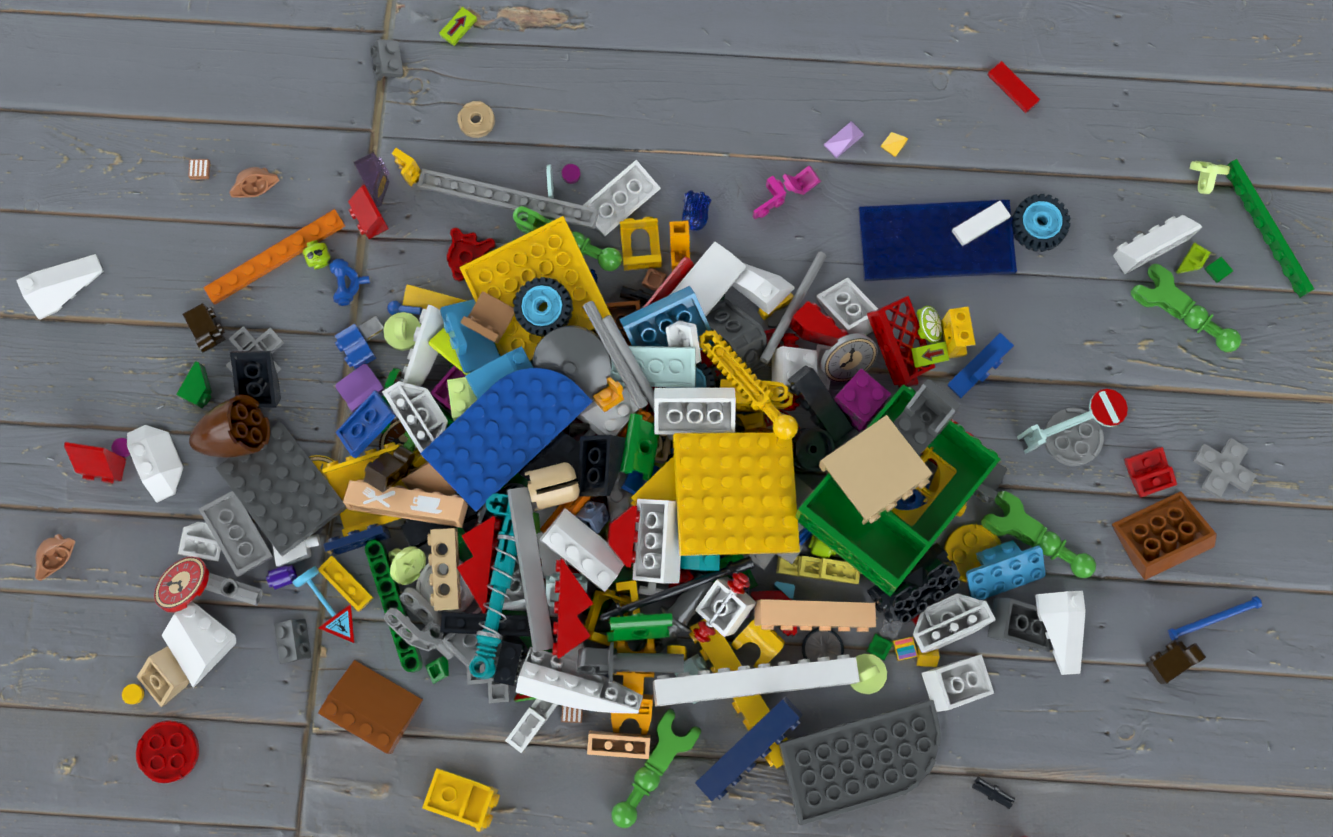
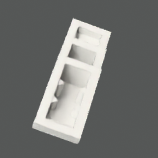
M536 699L505 741L522 753L558 704Z

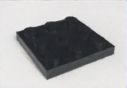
M561 431L518 474L531 481L529 475L525 476V472L560 463H569L575 470L576 479L564 483L578 482L580 443ZM560 483V484L548 486V487H545V488H549V487L561 485V484H564V483Z

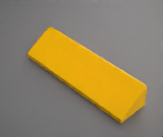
M407 284L402 305L422 307V309L427 310L429 304L440 310L441 307L466 300Z

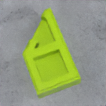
M1194 242L1175 273L1180 274L1201 269L1211 252Z

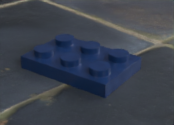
M377 523L367 526V530L361 532L359 530L347 533L348 536L340 538V536L328 539L329 542L323 545L325 552L337 556L364 547L371 540L382 541L391 538V535L387 528Z

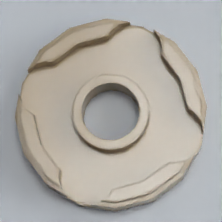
M472 101L465 104L461 111H459L458 124L465 135L472 138H480L492 131L495 125V117L492 109L485 105V103ZM474 116L481 117V120L478 123H473L471 121V119Z

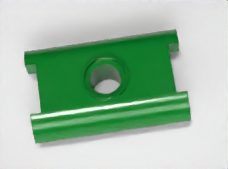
M630 414L620 471L626 474L632 473L633 470L643 474V480L648 481L653 474L660 434H655V422L650 423L642 420L643 415Z
M638 613L632 616L610 617V630H613V632L607 633L608 642L669 638V629L667 627L672 626V613L653 615Z

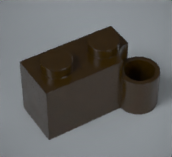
M202 303L182 314L202 353L226 340L223 336L225 330L220 323L217 324L214 318L217 316L212 307L208 308Z
M400 445L393 455L388 452L381 454L379 458L369 462L365 467L364 481L381 492L386 491L408 474L409 466L415 459V453Z
M1173 640L1165 646L1167 648L1162 653L1158 651L1149 657L1150 661L1146 665L1160 684H1167L1191 666L1204 660L1206 656L1197 643L1186 648L1182 641L1177 642Z

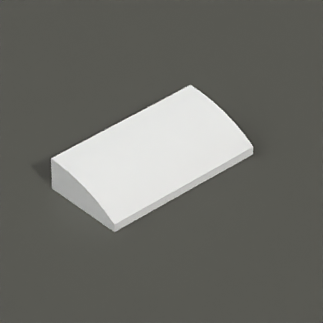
M635 160L583 206L599 210L595 228L605 237L620 224V221L631 215L661 188L641 164Z
M714 242L671 294L690 286L695 292L706 317L747 267L732 253L717 242Z

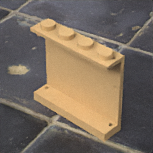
M887 415L823 458L819 464L823 472L828 471L862 515L864 518L862 521L863 525L868 521L870 523L875 522L881 517L879 514L884 510L887 512L897 506L896 502L901 498L903 500L908 499L914 494L913 490L919 487L922 489L930 482L928 479L932 475V472Z

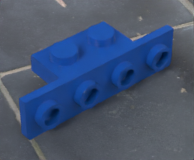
M999 333L947 386L961 399L979 380L983 382L990 375L988 371L992 367L996 369L1003 363L1001 358L1014 345L1004 335Z

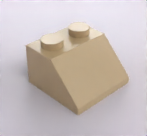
M168 646L149 656L137 676L161 707L166 705L189 684L187 676Z

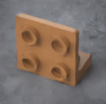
M482 292L468 318L464 316L460 323L498 344L515 313L513 307Z

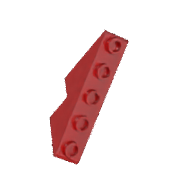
M492 516L462 535L474 557L457 566L458 571L483 613L488 612V608L484 607L483 604L490 603L492 589L488 588L487 585L491 583L493 573L491 566L495 564L497 551L495 548L499 546L500 541L497 539L498 531H501L502 520L498 516Z
M562 558L556 560V572H559V581L555 580V593H559L558 601H554V614H558V622H554L553 634H557V643L553 642L552 654L557 655L558 659L591 636L577 615L594 604Z

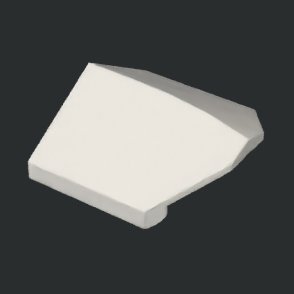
M196 522L183 527L178 554L187 557H197L202 560L219 561L221 548L206 523Z

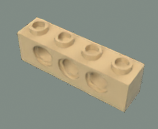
M458 528L431 529V533L428 534V545L431 546L432 554H429L428 559L433 573L430 574L429 580L430 586H433L434 593L430 597L431 606H434V611L460 609L462 607L460 572L457 569V566H459ZM441 543L446 544L448 547L446 554H441L438 550ZM442 563L449 567L447 574H442L439 570ZM442 584L449 586L450 592L448 594L441 592L440 587Z

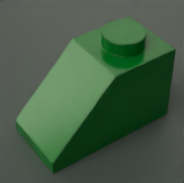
M195 361L176 395L203 409L204 405H207L211 399L212 390L205 367Z

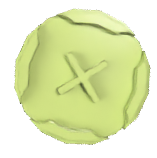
M1192 161L1189 168L1201 171L1198 181V191L1201 194H1210L1212 192L1217 174L1228 175L1230 167L1227 165H1216L1203 161Z
M396 313L386 321L383 330L384 337L394 349L401 351L410 350V348L415 346V341H413L415 330L417 327H421V324L410 313Z
M409 546L403 550L395 548L388 553L391 562V577L402 585H408L420 577L421 569H424L426 566L425 553L415 546Z
M873 654L856 656L860 682L850 684V686L861 694L878 692L887 680L885 664Z

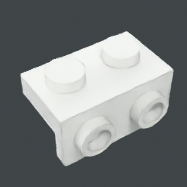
M677 321L666 327L668 347H696V363L700 362L701 355L696 324Z

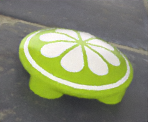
M924 306L922 309L917 310L920 325L918 330L921 339L926 338L931 343H938L943 334L941 318L933 307Z

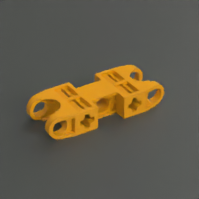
M648 639L645 647L637 652L632 651L628 646V642L618 641L616 648L618 653H656L654 639ZM617 671L616 675H624L623 686L643 695L638 713H611L613 733H619L623 721L632 718L639 723V728H642L641 735H647L652 718L653 695L643 694L644 677L654 678L655 672Z

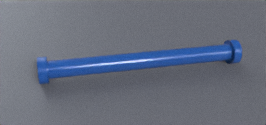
M1258 596L1252 597V600L1183 627L1169 629L1168 634L1172 640H1178V637L1247 610L1261 608L1262 602Z

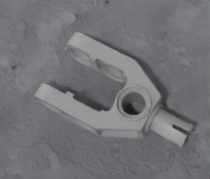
M411 587L406 588L400 595V601L425 627L420 631L410 621L408 616H404L398 609L391 607L384 615L385 622L409 645L425 651L436 648L447 660H450L454 654L442 643V639L445 638L444 636L447 633H440L441 616L439 612L434 611V607L417 590Z

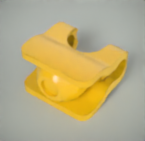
M752 620L735 638L731 646L737 650L748 642L757 644L761 653L759 659L754 664V668H758L759 664L769 663L784 647L785 642L774 629L762 630L761 626H755V620Z

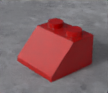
M362 185L348 201L351 206L348 210L353 219H358L360 224L357 227L361 235L366 234L368 239H371L389 228L366 186Z

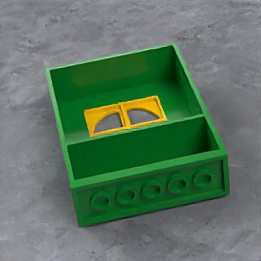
M902 385L868 427L886 415L894 422L902 414L907 404L916 394V391L911 387ZM952 421L931 442L920 457L924 463L930 458L935 460L940 473L939 486L936 492H931L926 487L922 489L919 487L915 488L928 500L923 506L912 510H899L895 507L889 512L884 510L879 514L881 517L875 522L870 523L868 521L863 525L862 521L864 518L830 473H828L797 510L795 518L798 519L800 525L890 597L1001 460L994 450L987 449L977 437L970 436L961 425L955 424Z

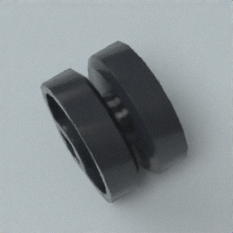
M799 428L797 430V433L792 438L794 468L807 471L821 470L819 467L820 461L835 451V444L827 431L821 428Z

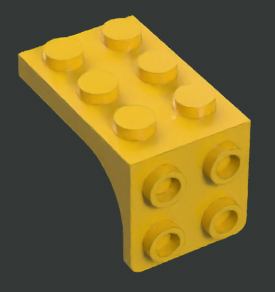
M436 768L422 809L468 824L476 828V831L481 832L491 824L493 815L490 813L492 808L498 804L500 795L497 793L499 789Z

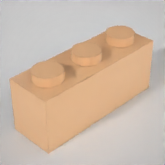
M590 730L587 754L649 759L651 735Z

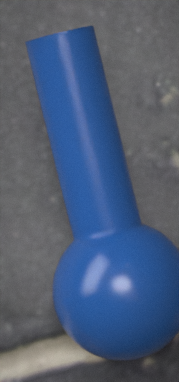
M391 301L387 306V310L391 315L401 312L421 315L423 310L422 307L405 306L398 301Z

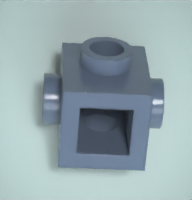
M588 501L576 515L580 521L596 534L601 531L610 519L605 504Z

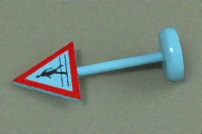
M316 566L296 578L292 582L294 586L300 587L308 583L332 616L331 619L318 628L354 643L351 604L338 614L334 612L311 580L319 572Z

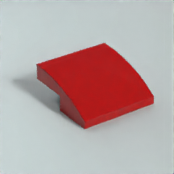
M1157 447L1124 459L1139 497H1144L1177 485L1173 468L1168 465L1163 447Z

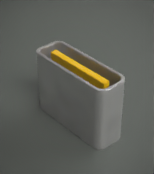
M377 316L360 325L358 329L365 340L368 341L383 332L384 327Z

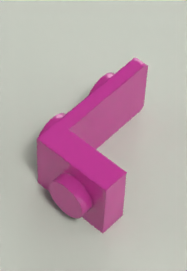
M811 166L806 167L795 177L788 174L782 176L785 180L783 183L789 191L792 190L802 195L821 182Z
M774 176L768 178L766 182V187L773 195V198L753 211L754 219L765 217L770 212V209L773 207L778 208L785 202L786 192L784 185L779 179L776 180Z

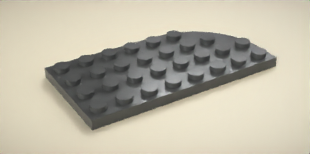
M934 700L923 701L781 741L778 745L798 824H807L896 798L916 788L934 767L938 746H940V725Z

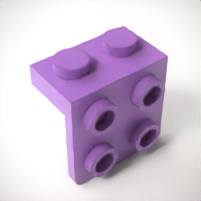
M366 364L354 370L335 385L353 413L374 390L383 396L382 391L385 389Z

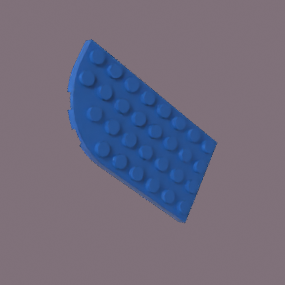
M542 368L518 370L504 376L492 385L420 454L476 512L492 494L498 492L593 401L575 382L558 372Z

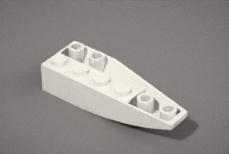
M429 304L427 310H422L419 322L422 325L415 330L413 337L415 346L414 349L410 348L407 357L410 361L408 367L404 366L401 375L404 378V383L419 387L426 380L438 355V352L429 345V341L444 328V321L440 310Z
M530 647L522 666L516 688L517 693L554 704L609 713H638L643 695L615 681L610 682L609 678L601 674L582 675L578 673L577 662L570 658L562 656L558 659L557 655L546 651L533 652L532 647Z

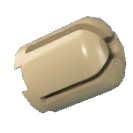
M560 463L525 472V476L529 475L531 480L528 481L532 503H537L534 511L572 502L579 496L580 490L577 481L564 483L576 479L575 470L569 463ZM564 483V484H561V485H557V486L545 488V487H548V486H552V485Z

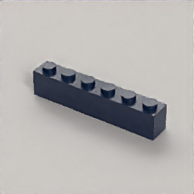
M787 697L783 698L701 776L695 784L711 802L716 797L720 800L728 793L726 788L730 784L735 786L742 779L740 775L746 770L749 773L757 765L755 760L759 756L762 758L767 756L772 751L770 746L774 742L778 745L787 737L784 733L789 728L793 731L801 723L799 718L803 714Z

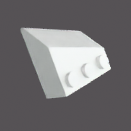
M622 386L624 390L622 391L624 397L622 402L604 412L592 399L593 402L577 418L598 435L617 436L629 422L630 414H636L639 408L627 387Z
M191 601L187 604V608L174 613L162 637L194 688L236 644V637L231 631Z

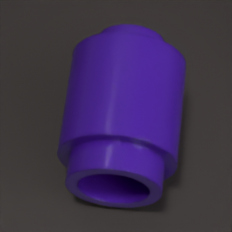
M287 564L268 571L269 575L266 576L269 587H273L275 590L292 584L298 578L294 566H288Z

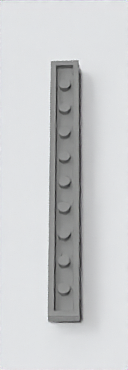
M423 168L417 187L420 189L510 210L523 206L552 220L564 216L569 224L595 229L599 210Z

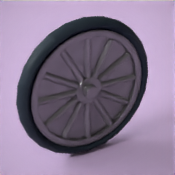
M819 628L814 629L803 640V658L810 659V662H818L817 658L830 657V660H836L837 656L844 654L843 641L833 630L819 631Z

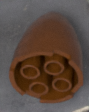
M248 395L235 396L215 406L199 420L189 437V444L193 450L212 457H239L259 452L264 445L268 444L270 439L268 417L264 418L261 410L258 408L259 403L254 398Z

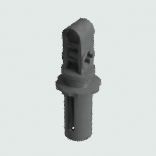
M699 572L694 579L704 576V574ZM713 581L682 592L668 608L665 606L660 607L663 614L672 613V626L667 627L670 637L661 638V643L656 642V653H660L671 639L677 640L678 634L682 630L688 633L691 631L688 627V622L695 615V609L714 584ZM648 639L641 642L634 651H641Z

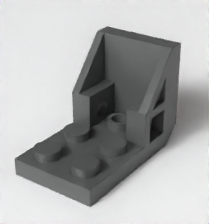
M724 299L718 302L706 316L711 330H715L718 335H721L722 341L725 340L727 342V346L733 349L732 352H736L737 357L742 359L741 363L745 362L747 365L746 369L750 368L752 373L768 365L760 361V357L767 346L766 334L761 325L729 300Z
M928 378L893 424L920 456L949 424L961 405Z

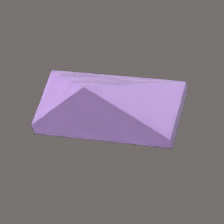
M851 121L827 141L824 146L837 159L864 134Z

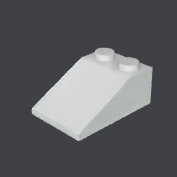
M849 278L816 295L817 300L827 315L835 321V325L840 330H846L849 335L862 333L865 336L873 332L867 313L878 308Z
M982 654L922 672L929 699L934 700L936 712L950 710L994 694Z

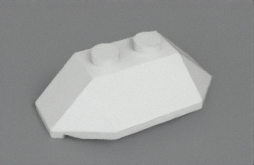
M398 381L382 391L420 453L446 430L448 420L427 388Z
M144 425L127 433V447L142 483L154 500L158 503L175 495L184 467L169 432Z
M957 593L928 606L925 611L920 613L913 636L921 652L925 653L942 648L973 634L996 619L986 601Z

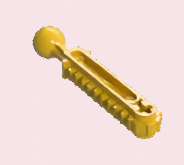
M705 330V333L699 336V347L702 348V351L705 354L708 353L707 357L712 359L714 365L718 364L716 367L719 371L722 370L721 373L724 376L728 375L726 377L729 382L732 381L731 384L733 387H737L736 390L739 393L742 392V397L744 399L747 398L746 401L748 404H751L754 411L760 409L773 422L775 436L783 440L793 438L798 430L796 419L790 415H782L771 401L772 392L767 390L766 385L761 386L762 382L760 379L756 380L757 376L755 374L751 375V369H746L747 365L745 362L741 363L742 359L737 357L735 351L732 352L733 349L727 346L725 340L722 341L721 335H718L715 330ZM711 340L716 346L712 347L708 342Z

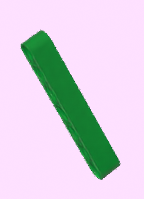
M371 540L365 546V553L384 613L390 609L391 602L397 601V609L407 617L406 608L400 601L401 593L398 583L392 579L390 574L391 562L387 549L381 542ZM375 545H379V553L373 555L372 548ZM385 564L386 570L379 574L378 566ZM387 582H391L392 589L385 593L384 585ZM389 626L401 666L405 671L418 672L423 665L419 648L410 645L408 649L404 650L402 648V641L404 639ZM411 658H415L417 661L413 669L408 667V661Z

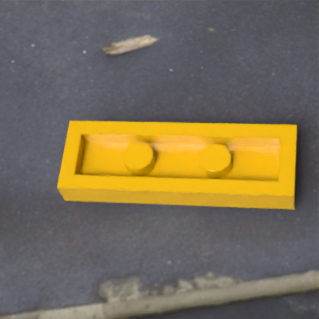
M331 556L318 568L319 572L358 612L374 599L334 556Z

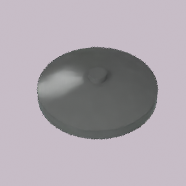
M563 326L554 329L539 342L533 355L532 366L533 368L552 370L568 377L592 400L595 394L606 387L608 383L607 378L611 375L612 361L600 337L594 332L580 326Z

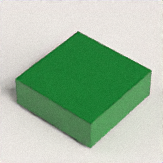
M1222 256L1205 268L1216 283L1233 272Z
M875 633L866 652L885 661L893 642Z

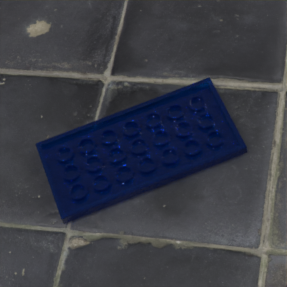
M1010 200L859 207L864 281L1016 274L1017 265L1011 216L964 246L960 244L952 232L953 228L998 201L1002 202L1011 215Z

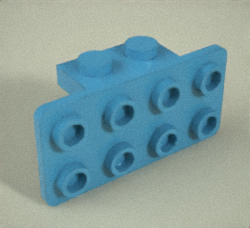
M474 299L440 308L444 329L450 336L451 347L455 349L464 373H471L500 357L493 341L460 323L464 316L468 318L476 303Z
M1011 540L976 553L977 560L982 566L968 570L966 573L970 597L983 600L1044 578L1046 574L1043 550L1040 546H1035L1021 551L1016 543Z

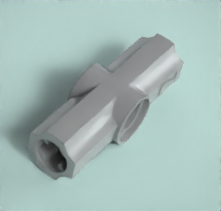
M209 573L208 583L204 589L255 606L259 604L263 596V589ZM234 584L235 589L231 594H229L228 587L229 585Z

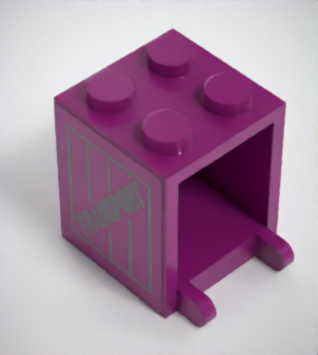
M861 368L835 396L834 400L850 424L860 432L861 430L864 431L867 428V423L879 410L881 411L884 408L891 393Z

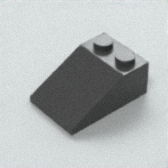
M994 597L992 613L996 620L990 623L987 637L1049 651L1051 640L1047 639L1045 635L1047 630L1043 621L1039 620L1037 606L1012 598Z

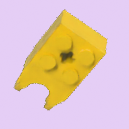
M721 379L720 388H735L736 412H759V410H753L751 404H748L746 401L747 398L744 399L742 397V392L739 393L736 390L737 387H733L732 381L729 382L727 379ZM761 381V386L766 385L767 390L772 392L771 401L777 409L787 408L793 404V394L788 391L789 388L780 382ZM789 395V401L785 404H781L780 402L787 399Z

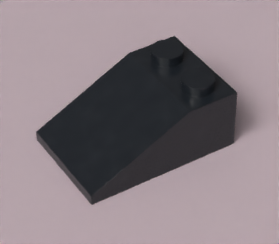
M231 351L230 357L235 396L248 395L254 398L259 403L258 408H276L281 400L279 379L271 351Z
M615 435L580 437L578 470L580 492L578 497L611 495L620 472L626 438Z

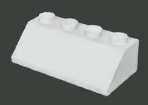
M1184 215L1178 218L1173 216L1165 221V225L1161 227L1156 225L1149 230L1150 233L1146 235L1143 233L1133 238V242L1130 244L1125 242L1118 246V251L1113 257L1124 274H1127L1188 241L1202 226Z
M655 388V434L735 433V388Z
M637 499V510H640L639 523L636 522L635 529L638 531V539L634 546L636 559L635 563H633V580L679 583L681 556H679L676 501Z
M564 508L539 539L604 592L616 579L624 566L607 542L566 508Z

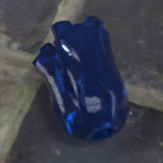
M690 190L684 194L682 221L689 222V230L699 231L706 226L708 210L712 199L705 195V192H700L699 194Z

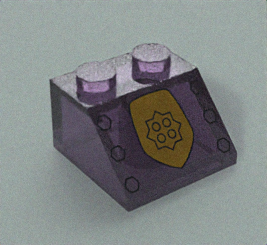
M373 152L353 163L377 207H380L390 182L387 178V175L390 173L382 158H377Z

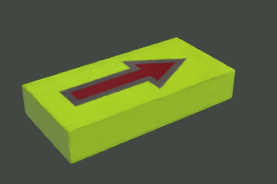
M462 7L439 34L443 39L455 46L477 21V17Z
M946 341L911 349L915 368L949 360Z

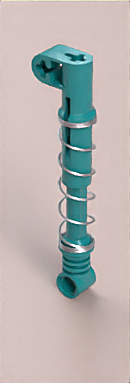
M498 493L492 494L486 500V508L494 515L503 517L504 523L502 531L499 532L497 537L500 541L499 546L495 548L497 550L495 564L491 566L493 569L491 583L487 585L488 588L492 589L490 603L483 604L484 607L488 608L486 621L479 623L484 629L477 631L476 635L477 643L480 644L476 647L479 650L475 652L478 655L474 656L469 665L470 673L481 679L491 678L496 671L495 660L493 659V657H496L494 652H497L495 647H498L503 637L498 633L499 622L506 620V616L502 614V608L504 603H508L511 600L506 595V590L510 589L511 584L515 582L513 578L514 568L519 563L508 495ZM502 503L503 505L507 506V509H504L503 507L497 505H500ZM485 663V671L480 673V666Z

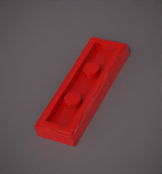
M1002 61L988 72L987 75L1025 114L1040 101Z

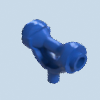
M335 259L329 265L330 271L337 278L338 289L334 293L333 299L339 306L349 305L353 301V296L357 293L359 284L370 283L369 276L358 277V273L349 267V263L344 261V259ZM345 275L348 276L350 279V286L348 289L346 288Z

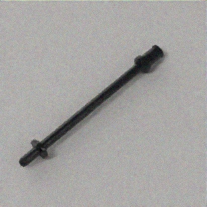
M750 556L735 562L729 561L727 566L719 571H714L620 607V604L617 602L615 603L617 608L602 613L600 620L607 621L610 620V617H624L623 614L724 576H732L733 573H741L751 568L753 569V561Z

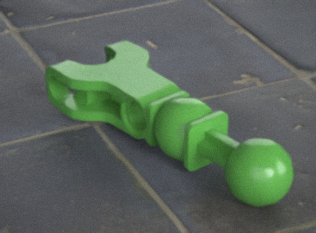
M523 206L516 208L513 212V219L518 229L526 234L552 222L539 213ZM572 232L583 257L586 254L597 259L598 264L605 271H614L619 268L622 256L617 249L608 247L602 250L591 245L590 238L587 237L586 239L581 232Z
M1152 264L1148 268L1147 274L1155 282V289H1149L1143 285H1137L1132 288L1131 296L1144 307L1159 306L1180 321L1184 319V323L1189 328L1198 329L1197 333L1205 330L1216 338V346L1221 351L1233 352L1239 348L1242 340L1238 331L1232 328L1222 329L1212 322L1211 319L1214 314L1209 316L1208 311L1204 307L1194 305L1196 302L1175 286L1172 273L1161 265Z
M1007 491L998 492L995 503L1003 509L1004 517L994 514L985 515L981 520L984 528L996 536L1010 534L1031 547L1040 546L1043 550V555L1051 556V560L1060 557L1069 563L1072 573L1079 578H1088L1094 574L1096 562L1091 555L1086 553L1075 554L1064 547L1067 540L1064 539L1061 542V538L1056 533L1046 531V527L1026 514L1019 498Z
M671 708L665 712L656 726L658 742L649 755V759L644 763L645 766L636 771L634 782L631 784L634 786L633 791L626 801L617 803L613 807L611 818L613 823L620 828H629L636 822V807L645 794L650 796V792L658 787L660 776L662 777L675 755L692 749L701 734V729L695 726L685 736H676L671 729L675 718V712Z

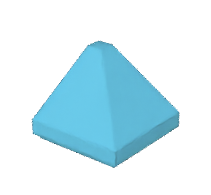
M778 581L774 583V588L782 591L788 598L793 599L794 584Z

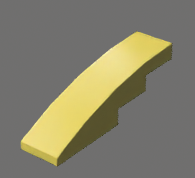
M778 556L776 573L840 583L859 584L860 572L848 562L797 556L793 564H790Z

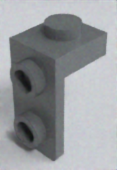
M998 463L974 492V495L983 502L990 503L998 494L996 490L1007 468Z

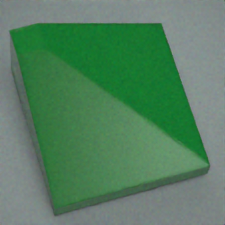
M445 656L425 665L433 684L449 676V664Z

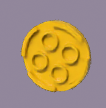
M970 524L961 526L953 531L945 542L944 550L948 553L947 558L949 561L953 560L960 574L959 580L968 583L967 571L982 566L977 560L976 553L1000 545L1001 541L998 536L988 531L982 525Z

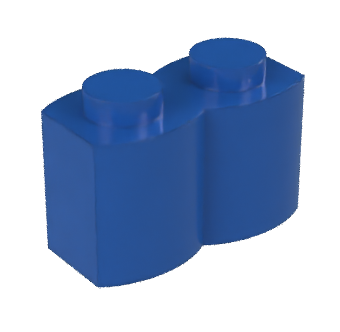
M355 324L335 335L337 339L335 344L340 352L344 350L347 355L344 359L349 367L354 366L357 369L363 364H368L376 359V356Z

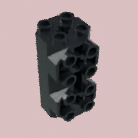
M935 543L928 549L891 597L876 585L867 590V593L876 601L874 602L876 610L879 613L883 612L884 617L890 624L894 621L906 624L926 610L928 598L939 601L959 587L960 574L953 560L949 561L946 550L938 543Z

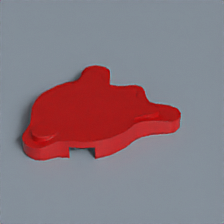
M452 228L450 230L452 244L447 252V262L452 270L454 280L460 282L465 278L459 267L487 254L495 248L496 243L492 238L477 242L476 233L463 234L459 228Z

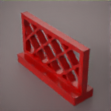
M905 296L867 313L894 386L906 384L911 379L935 368V364L915 368L914 362L909 360L911 349L914 348L915 339L919 341L920 347L927 345L926 340L921 339L918 330L920 325L909 296ZM903 302L906 306L905 314L899 311L900 305ZM886 310L893 312L891 321L887 318ZM897 315L904 318L902 326L895 324ZM908 321L912 322V332L906 329ZM894 328L900 330L898 339L894 336ZM904 333L910 336L908 344L902 342ZM900 346L907 348L905 357L901 355ZM907 364L914 366L910 375L906 368Z

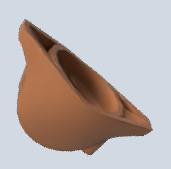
M247 168L238 174L236 183L230 190V195L232 198L262 195L279 182L278 176L269 173L267 168Z
M61 534L44 540L38 547L35 556V578L42 581L63 567L69 560L76 541L71 538L64 539Z

